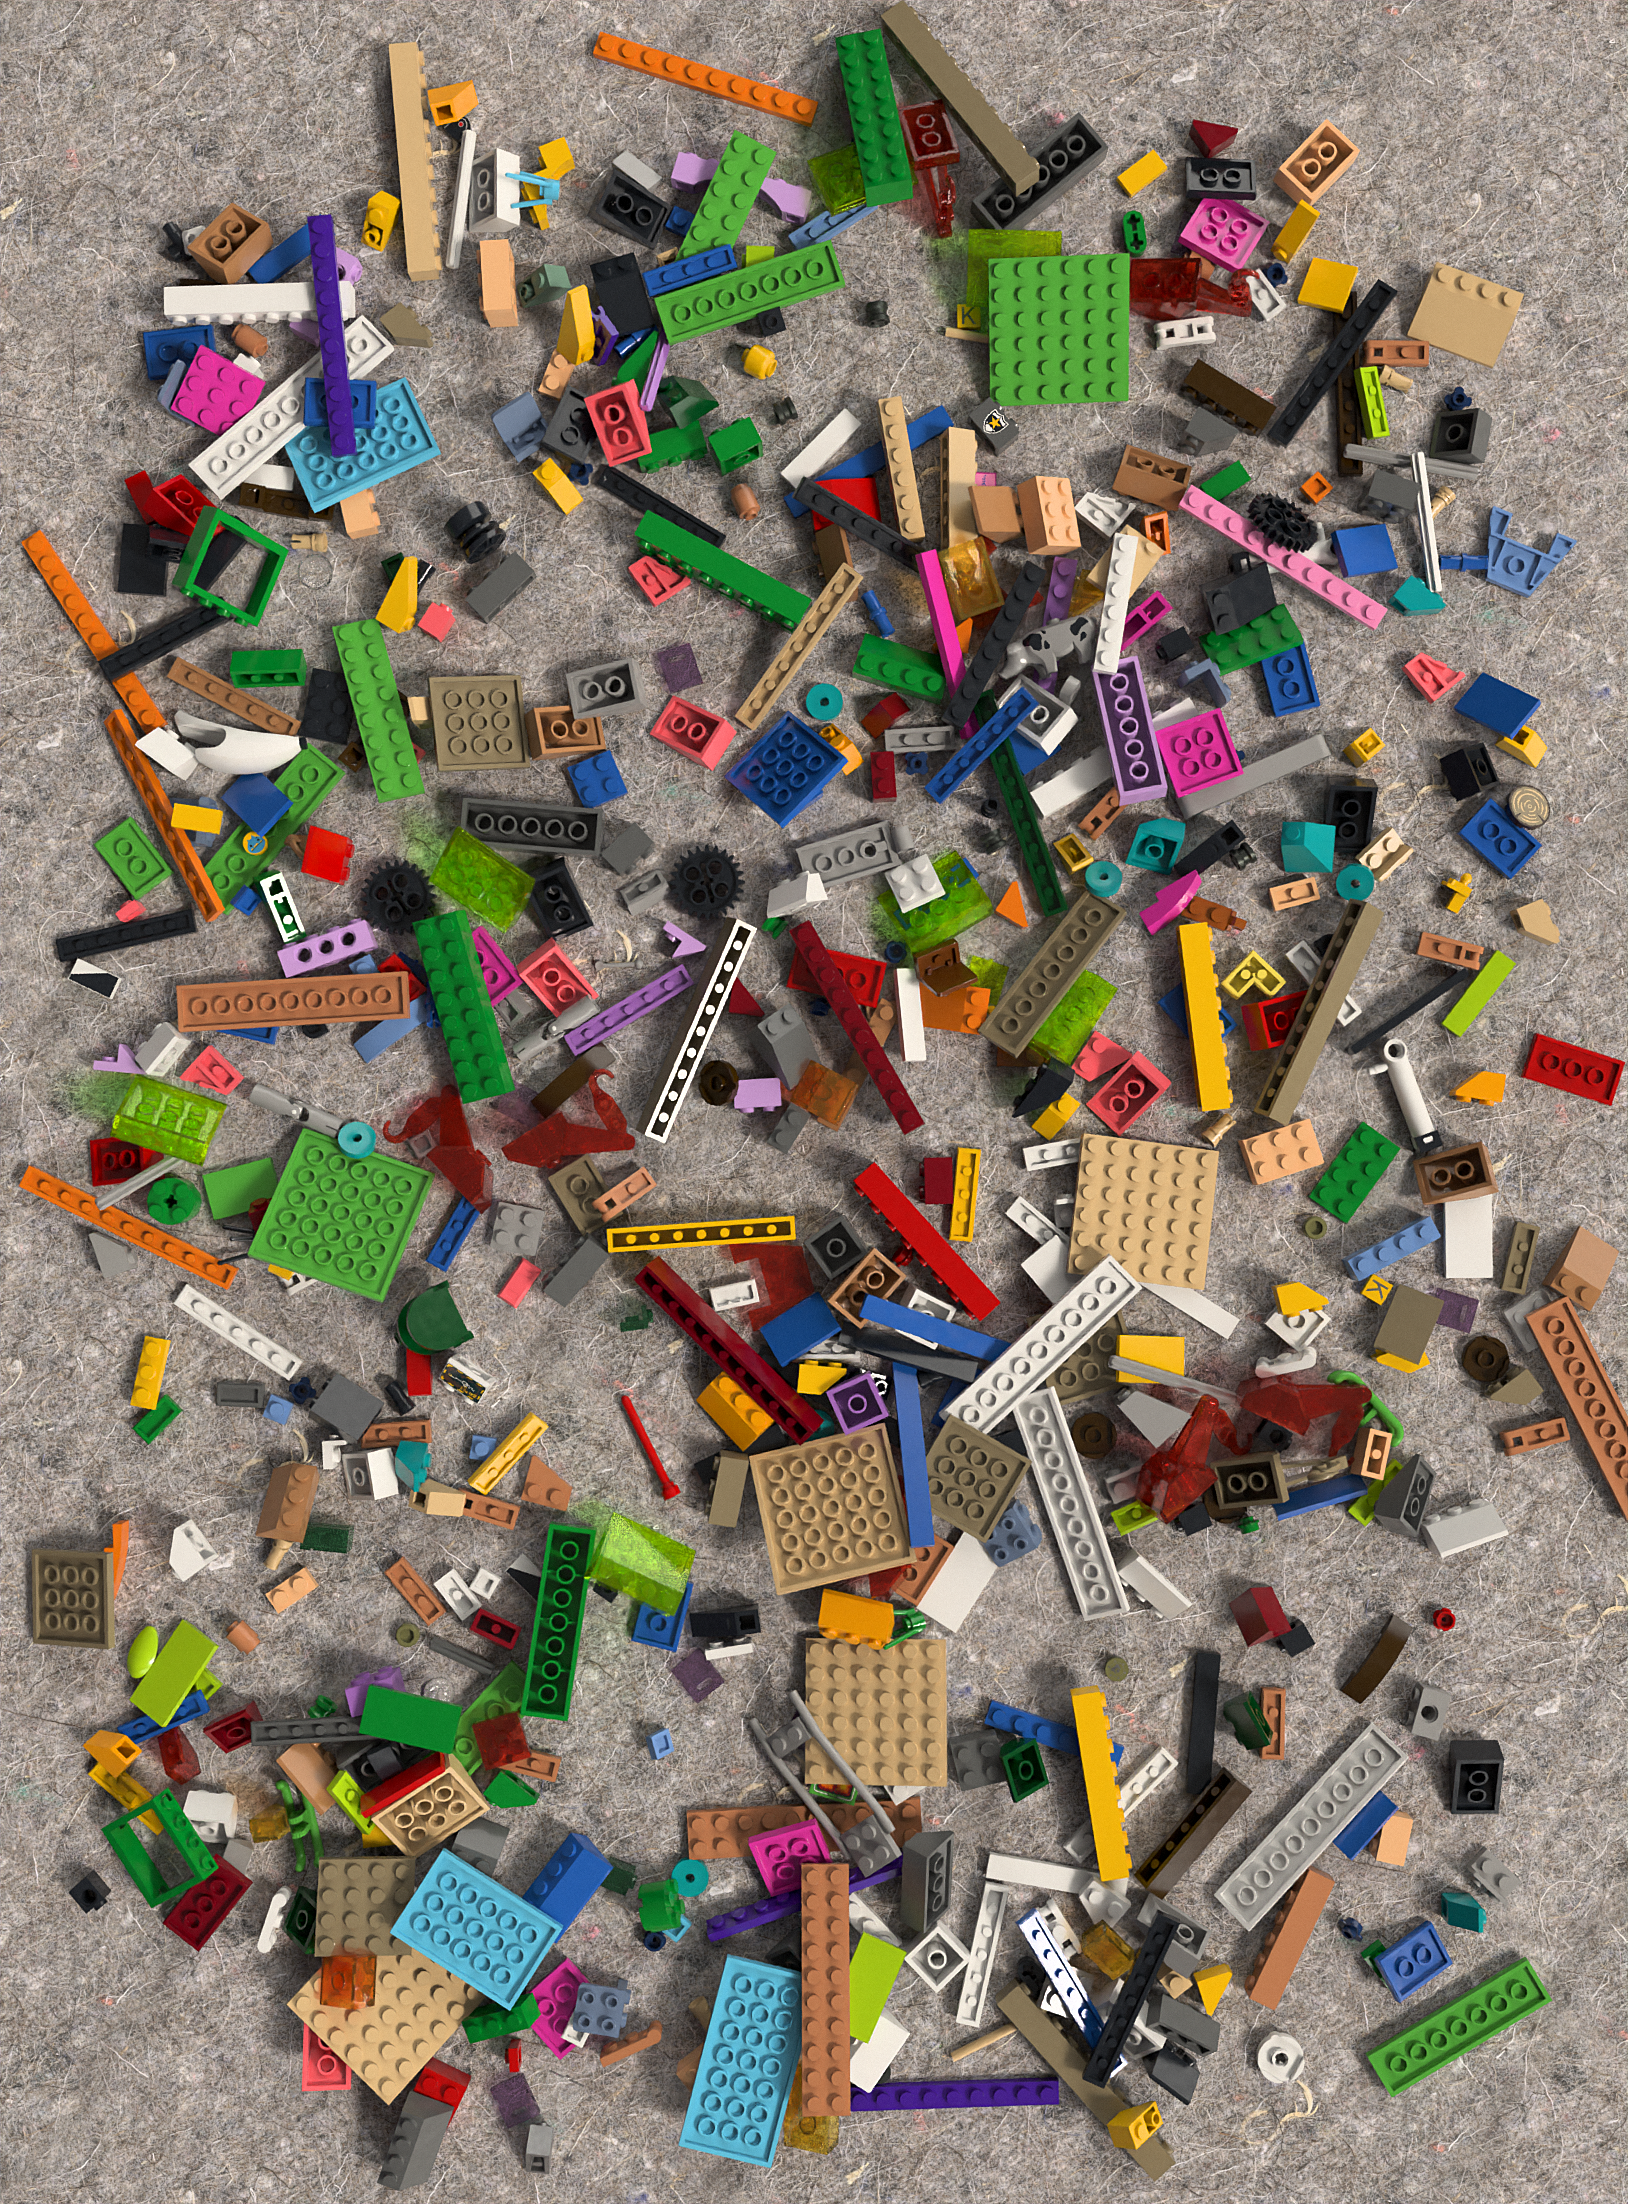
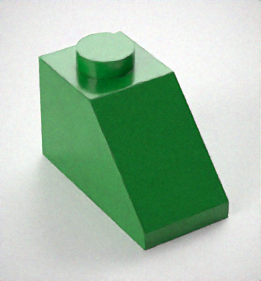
M505 1769L499 1770L483 1792L486 1796L485 1799L491 1805H497L501 1809L535 1805L540 1796L538 1792L512 1771Z

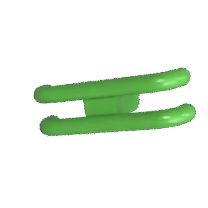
M1337 1370L1329 1374L1327 1377L1329 1383L1338 1385L1345 1380L1360 1396L1346 1410L1345 1414L1348 1418L1355 1415L1367 1404L1369 1408L1357 1419L1355 1425L1361 1428L1377 1415L1388 1427V1433L1392 1434L1390 1446L1397 1447L1404 1436L1402 1424L1360 1377L1353 1372Z
M280 1779L276 1782L275 1787L281 1790L296 1853L295 1870L296 1872H302L305 1868L306 1854L302 1837L309 1831L315 1854L313 1865L319 1868V1858L324 1857V1849L314 1807L300 1791L304 1809L295 1811L289 1784L286 1780Z

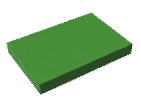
M131 816L93 844L136 900H139L174 873Z
M272 1157L202 1175L214 1220L248 1212L251 1202H254L256 1199L272 1198L279 1184Z

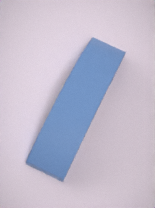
M426 993L410 1002V1019L384 1020L353 1044L366 1063H369L385 1052L389 1046L413 1029L427 1022V1009L424 1007V1001L427 999Z

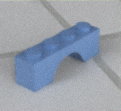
M1422 1215L1402 1226L1399 1231L1371 1246L1361 1248L1341 1260L1352 1280L1361 1281L1437 1240L1441 1235L1431 1217Z

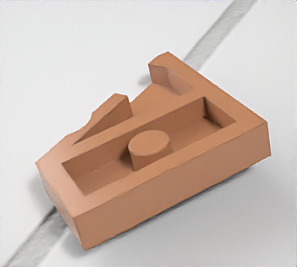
M533 1455L521 1500L566 1511L573 1487L561 1479L552 1468L544 1464L537 1455Z

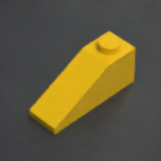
M1301 199L1270 250L1278 260L1290 263L1305 243L1320 212Z
M584 284L567 292L556 351L575 366L592 358L596 340L588 291Z
M415 556L404 558L375 618L398 634L411 630L416 621L414 616L417 612V558Z

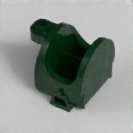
M447 1280L427 1288L426 1292L414 1297L402 1307L397 1317L396 1332L394 1333L395 1341L399 1346L403 1345L416 1354L433 1355L451 1347L456 1348L462 1343L475 1338L473 1333L467 1330L448 1290L450 1287Z

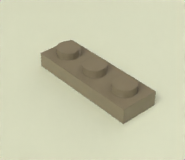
M1515 1221L1499 1289L1525 1295L1540 1227Z

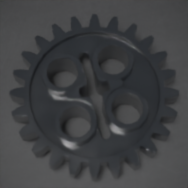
M1264 493L1261 495L1257 494L1248 506V518L1253 520L1252 525L1258 526L1256 531L1263 532V538H1270L1272 544L1278 543L1279 548L1284 546L1288 552L1292 549L1295 553H1298V551L1304 553L1305 550L1309 551L1318 539L1317 527L1312 525L1314 521L1308 519V514L1301 512L1302 508H1296L1294 502L1290 504L1287 498L1282 500L1278 494L1274 497L1271 493L1267 495Z
M708 845L705 846L704 851H701L699 846H696V853L694 854L687 850L689 857L685 858L681 855L680 858L683 863L674 864L678 872H671V875L676 878V880L670 881V885L676 886L671 891V894L679 895L674 900L675 903L683 902L680 909L683 911L689 908L688 916L696 912L698 920H700L702 914H705L707 921L710 920L711 914H714L717 920L719 919V912L727 916L726 908L729 907L735 910L732 902L740 903L741 900L737 897V894H744V890L739 888L740 885L745 884L744 880L739 879V877L744 875V872L736 871L740 863L732 864L735 858L734 855L727 858L726 849L718 853V846H715L713 851L709 850ZM701 863L705 864L709 880H714V882L710 883L715 900L713 903L710 902L706 886L701 885L705 881L700 867ZM719 863L722 866L721 872L718 874L709 872L711 864ZM691 869L698 870L700 873L698 879L689 880L687 878L688 871ZM720 885L728 888V893L723 897L715 893L716 888ZM698 891L706 894L705 900L701 903L693 900L694 894Z
M395 860L394 866L386 861L385 869L379 865L377 866L378 874L370 872L373 877L372 881L364 880L369 887L361 888L363 892L367 893V896L360 898L361 901L367 902V905L362 907V910L370 911L366 918H375L372 925L376 927L381 924L380 930L383 932L389 927V934L391 935L395 933L396 929L400 936H403L404 929L409 934H412V923L425 920L426 915H434L429 909L430 907H437L436 904L431 902V899L438 897L436 894L431 893L436 886L428 885L432 878L430 876L423 878L426 871L421 869L417 872V864L414 863L409 868L407 860L404 861L402 866L399 860ZM406 876L408 879L407 885L402 888L398 887V879ZM388 880L392 882L395 890L403 895L401 899L409 908L411 915H407L403 905L395 901L397 896L387 884ZM381 889L388 890V896L384 900H379L378 893ZM418 895L420 897L419 905L411 907V898ZM399 908L401 911L400 917L392 920L390 916L391 911Z

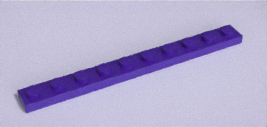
M331 214L308 216L332 456L334 458L356 456L357 447L333 217Z
M903 1853L866 1878L859 1867L850 1868L849 1894L901 1876ZM801 1889L776 1895L765 1900L762 1899L754 1904L739 1907L734 1911L723 1915H716L706 1920L707 1934L710 1942L801 1911Z
M1058 2077L876 2084L870 2093L855 2084H850L851 2112L1059 2104Z

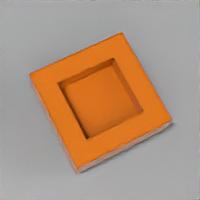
M1318 471L1299 488L1314 506L1333 489Z

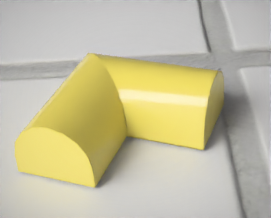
M1252 950L1220 983V986L1229 996L1238 1000L1254 984L1271 999L1286 981Z

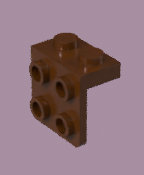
M954 938L913 954L916 978L938 997L947 996L961 988H967L978 981L977 975L961 962L958 941Z

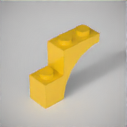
M564 137L538 147L541 156L537 157L542 170L534 173V175L559 180L564 174L575 168L573 157ZM522 181L524 188L520 190L524 201L544 199V196H540V185ZM547 204L532 206L529 213L533 223H539L541 231L549 228Z

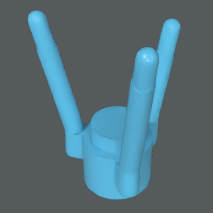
M520 171L519 174L505 173V176L508 178L540 185V196H544V199L511 204L513 209L542 204L552 205L553 200L559 199V180L544 178L524 171Z

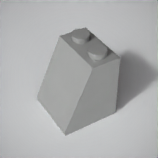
M1131 1386L1127 1388L1121 1387L1114 1394L1115 1399L1112 1401L1156 1449L1191 1418L1189 1413L1182 1408Z

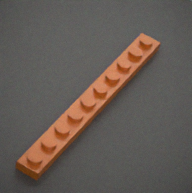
M601 31L593 51L594 58L808 127H812L818 109L817 101Z
M39 530L23 540L21 543L96 659L100 661L119 651V647L44 532ZM135 672L113 682V685L146 735L156 728H162L168 724Z
M122 709L113 710L105 719L104 724L205 921H214L225 910L222 901L219 899L184 829L171 827L173 808L170 800L167 798L145 753L135 746L138 739Z
M33 1165L28 1166L19 1184V1187L226 1290L230 1288L239 1270L238 1267L230 1263L218 1265L217 1262L222 1259L113 1205L104 1210H99L94 1202L97 1197Z

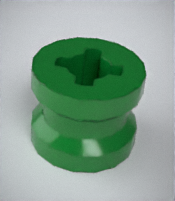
M780 917L767 918L761 929L764 932L768 931L771 934V938L776 940L788 926L789 922L782 920Z
M319 1695L315 1700L316 1704L311 1706L307 1712L311 1718L329 1717L331 1713H335L338 1707L328 1697Z

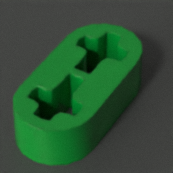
M1132 210L1127 212L1123 218L1122 234L1126 253H1130L1132 258H1138L1143 255L1146 249L1147 239L1142 214ZM1130 219H1133L1134 222H1138L1136 223L1135 231H1132L1131 224H1127L1129 223ZM1134 238H1136L1137 245H1140L1138 250H1135V247L1132 246Z

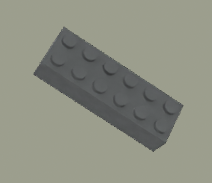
M1078 112L1028 154L1030 157H1035L1040 165L1038 182L1016 197L1000 177L972 200L970 213L996 244L1001 247L1106 159L1109 147Z
M463 797L459 844L463 848L602 859L605 812L603 809Z

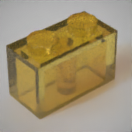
M1103 1919L1082 1933V1952L1087 1958H1091L1098 1965L1102 1973L1115 1980L1131 1968L1134 1962V1949Z

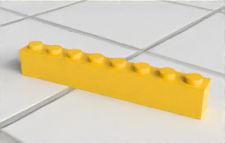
M1207 922L1179 925L1175 929L1198 1112L1230 1108V1103H1233V1095L1227 1085V1080H1230L1229 1067L1225 1066L1224 1057H1227V1047L1225 1043H1222L1221 1034H1224L1223 1020H1219L1218 1013L1221 1010L1220 997H1216L1215 988L1218 987V976L1213 973L1215 953L1210 949V941L1213 939L1212 929L1207 926Z
M794 1215L607 1229L608 1253L796 1239Z
M1098 1685L1070 1689L1100 1879L1103 1882L1129 1878L1128 1869L1132 1868L1130 1853L1126 1854L1125 1846L1129 1845L1127 1832L1126 1830L1122 1831L1121 1823L1125 1822L1123 1808H1118L1117 1799H1121L1119 1784L1115 1785L1113 1777L1118 1776L1116 1763L1115 1761L1111 1762L1110 1753H1114L1112 1739H1107L1106 1730H1110L1108 1715L1104 1716L1102 1707L1107 1706L1105 1694L1099 1691Z

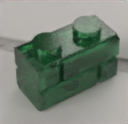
M308 1522L303 1543H300V1549L347 1554L353 1546L354 1526Z

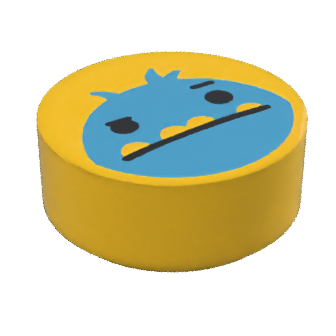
M252 831L244 837L243 847L248 853L258 856L267 850L268 840L265 836L261 838L255 831Z

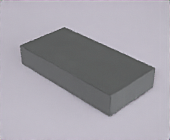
M217 1382L216 1406L264 1407L265 1384Z

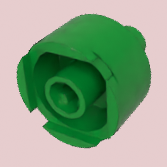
M185 1178L162 1179L154 1183L147 1197L150 1216L166 1225L188 1222L198 1214L202 1203L200 1192L190 1180ZM172 1198L177 1200V1204L172 1203Z
M676 1879L650 1882L639 1887L638 1899H642L643 1907H638L639 1915L644 1929L649 1931V1933L676 1929L681 1926V1914L685 1913V1904L683 1899H679V1887Z

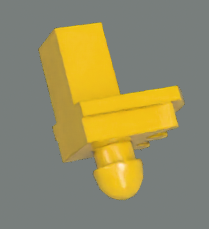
M1470 873L1462 874L1459 882L1452 878H1449L1447 882L1444 880L1441 882L1442 885L1454 891L1445 908L1456 914L1473 890L1467 887L1472 881Z

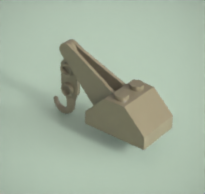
M1259 1451L1215 1460L1210 1463L1219 1508L1228 1509L1284 1503L1289 1500L1287 1486L1305 1480L1317 1482L1329 1479L1338 1474V1470L1347 1468L1348 1463L1346 1455L1281 1462L1279 1453ZM1313 1465V1470L1284 1477L1283 1469ZM1247 1489L1249 1497H1244V1490Z

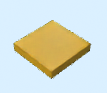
M1313 257L1297 299L1298 304L1342 314L1357 276L1358 267Z

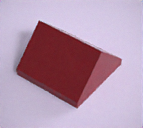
M1272 1587L1249 1588L1229 1603V1607L1247 1647L1292 1631Z
M253 1700L213 1719L203 1728V1733L227 1754L250 1743L251 1722L263 1721V1718Z

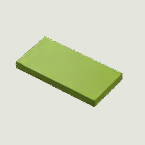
M182 1619L129 1700L161 1727H166L219 1645L189 1621Z
M865 1931L862 1932L849 1963L850 2036L868 2044L907 1951Z

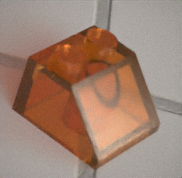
M811 1060L789 1101L838 1126L859 1085Z
M331 1955L322 1957L320 2005L352 2010L375 2006L377 1955Z

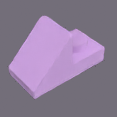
M669 921L663 927V930L667 932L666 938L674 943H677L678 940L681 942L672 956L673 959L705 953L708 949L707 946Z
M119 1044L118 1060L114 1057L102 1056V1061L94 1060L93 1070L147 1075L136 1061L135 1054L124 1044Z

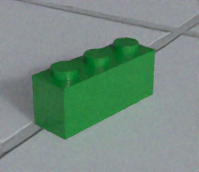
M699 420L694 421L681 430L676 426L650 434L649 439L652 452L637 457L642 473L653 474L658 472L660 468L668 465L669 467H676L682 464V461L688 459L694 461L703 458L705 454H708Z
M302 649L233 651L229 672L235 688L305 686L307 663Z
M532 1992L519 1996L510 2011L497 2002L476 2007L461 2023L469 2043L472 2044L529 2029L541 2013Z

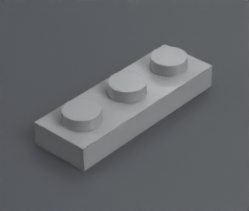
M953 726L884 731L885 751H894V754L920 753L922 751H955Z

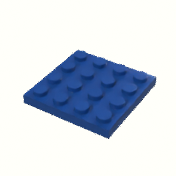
M788 710L724 777L783 829L849 761L843 754Z

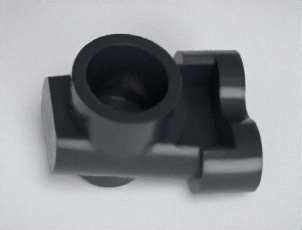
M173 221L165 224L162 229L172 241L166 247L175 261L179 263L183 259L189 261L194 258L192 255L189 256L185 253L182 231L179 226L174 224Z

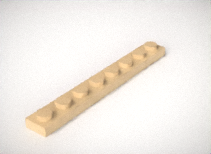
M842 563L736 713L735 717L751 730L755 731L860 584L864 578L848 564Z

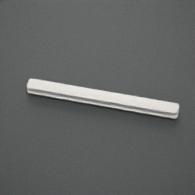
M471 130L463 131L446 257V267L454 270L458 269L460 264L476 142V133Z
M1417 452L1410 455L1413 481L1421 484L1416 499L1427 587L1431 592H1439L1442 590L1425 459L1423 452Z

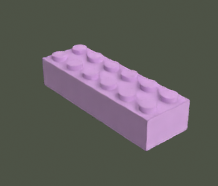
M1138 656L1119 659L1116 675L1092 672L1093 665H1091L1090 676L1119 806L1166 797L1167 783Z

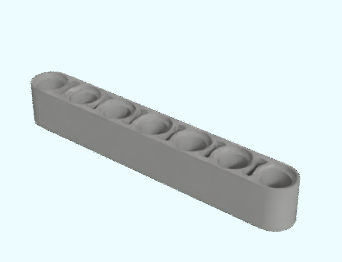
M1319 734L1242 768L1243 775L1184 797L1176 798V801L1186 820L1321 761L1331 754L1322 734Z

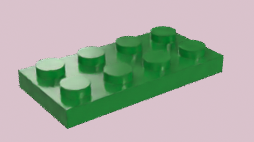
M1284 603L1270 609L1240 628L1218 636L1212 631L1198 637V643L1206 658H1210L1212 663L1215 662L1220 670L1219 677L1300 646L1304 641Z
M1361 1121L1307 1197L1344 1224H1347L1401 1148Z

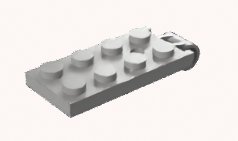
M883 821L796 848L802 871H809L810 874L819 873L823 887L827 889L902 865L898 854L915 848L909 827L906 825L890 831L889 821ZM866 847L873 848L874 852L872 855L865 854L864 850Z

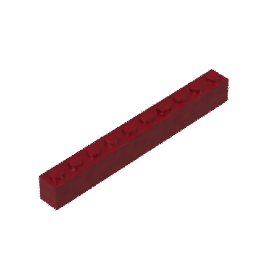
M807 920L789 930L903 1134L906 1136L925 1125L923 1118L811 921Z
M657 1256L648 1263L634 1278V1281L799 1446L825 1421L660 1256Z

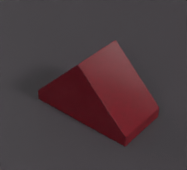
M1193 119L1189 136L1204 158H1212L1234 143L1239 128Z
M895 692L880 701L860 723L876 740L885 730L893 726L911 709Z
M736 977L732 985L729 1013L763 1018L765 1016L764 1011L738 977Z

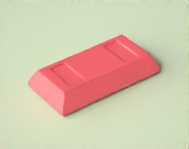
M522 1258L497 1296L516 1309L542 1270L525 1258Z

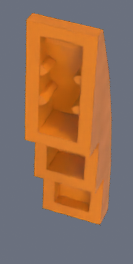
M120 1520L112 1524L113 1544L104 1548V1552H113L114 1600L125 1569L129 1539V1520Z

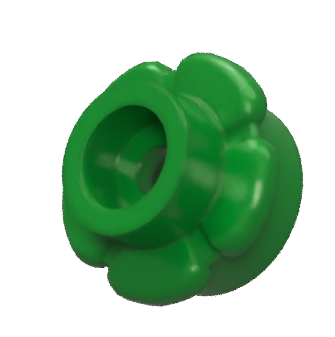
M1253 1516L1240 1519L1241 1524L1237 1528H1240L1241 1534L1259 1530V1519H1254Z

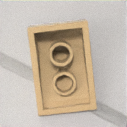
M1127 524L1119 534L1138 537L1129 593L1130 599L1154 568L1164 550ZM1112 544L1086 578L1088 582L1104 593Z

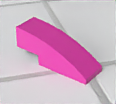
M1157 590L1126 616L1120 653L1174 609L1160 591Z
M1196 870L1155 893L1158 902L1139 913L1151 935H1154L1173 921L1196 894L1202 883Z

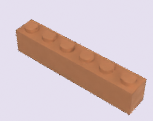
M1310 1865L1296 1880L1292 1890L1289 1889L1286 1893L1285 1905L1282 1911H1278L1274 1921L1275 1926L1272 1932H1269L1265 1938V1947L1262 1954L1259 1953L1255 1959L1254 1971L1245 1980L1244 1987L1249 1999L1275 2011L1335 1884L1330 1874Z

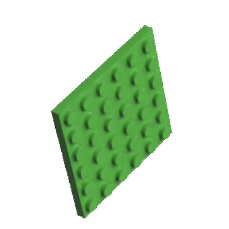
M1130 253L988 259L989 397L993 402L997 401L1001 406L1128 401Z
M303 1128L247 1254L249 1257L383 1303L435 1179V1173L375 1152L360 1159L347 1157L340 1151L337 1139Z

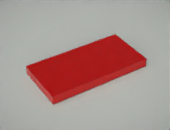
M796 945L786 987L825 996ZM827 949L857 1004L877 1008L887 963Z
M1534 1033L1521 1078L1606 1106H1612L1625 1062L1539 1033Z

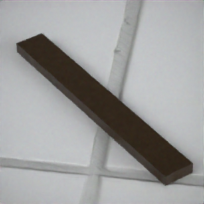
M1357 291L1350 292L1342 314L1332 311L1333 341L1357 309ZM1359 348L1335 380L1338 477H1361L1363 475L1362 460L1345 458L1343 456L1344 447L1347 444L1362 446L1361 407L1354 376V370L1359 368Z

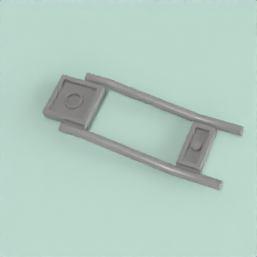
M794 1690L788 1696L799 1712V1717L770 1737L767 1736L757 1718L752 1719L748 1723L773 1764L834 1839L845 1859L848 1860L853 1857L866 1878L902 1855L890 1835L895 1830V1827L881 1805L822 1733L801 1697ZM811 1737L817 1740L874 1812V1814L843 1834L838 1831L781 1759Z

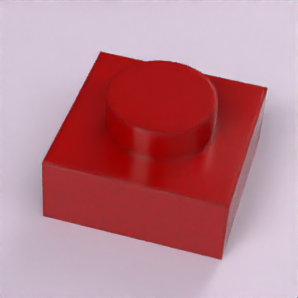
M511 2039L509 2048L505 2049V2063L509 2064L510 2073L519 2072L522 2064L521 2039Z

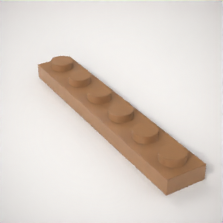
M177 657L167 675L174 682L272 734L295 737L302 725L300 721L180 657Z
M883 998L880 1000L869 1021V1025L882 1047L898 1019L897 1005ZM854 1049L817 1119L821 1124L837 1132L869 1074L856 1049Z

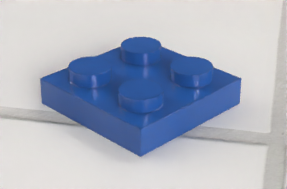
M610 750L567 768L584 808H596L628 794Z

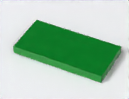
M370 1684L359 1733L452 1754L463 1705Z

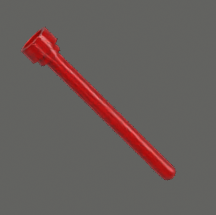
M626 1395L622 1396L621 1403L662 1484L660 1487L662 1491L660 1493L664 1501L680 1494L681 1491L678 1485L670 1481L630 1398Z

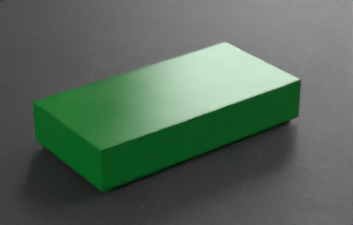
M1238 460L1201 484L1199 488L1219 502L1250 482L1251 477Z
M166 1394L157 1402L156 1410L150 1409L132 1429L149 1445L175 1420L183 1409Z

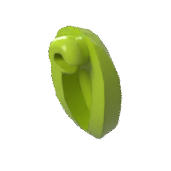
M154 1626L145 1627L130 1647L127 1656V1669L133 1678L143 1677L156 1659L159 1638L157 1629Z

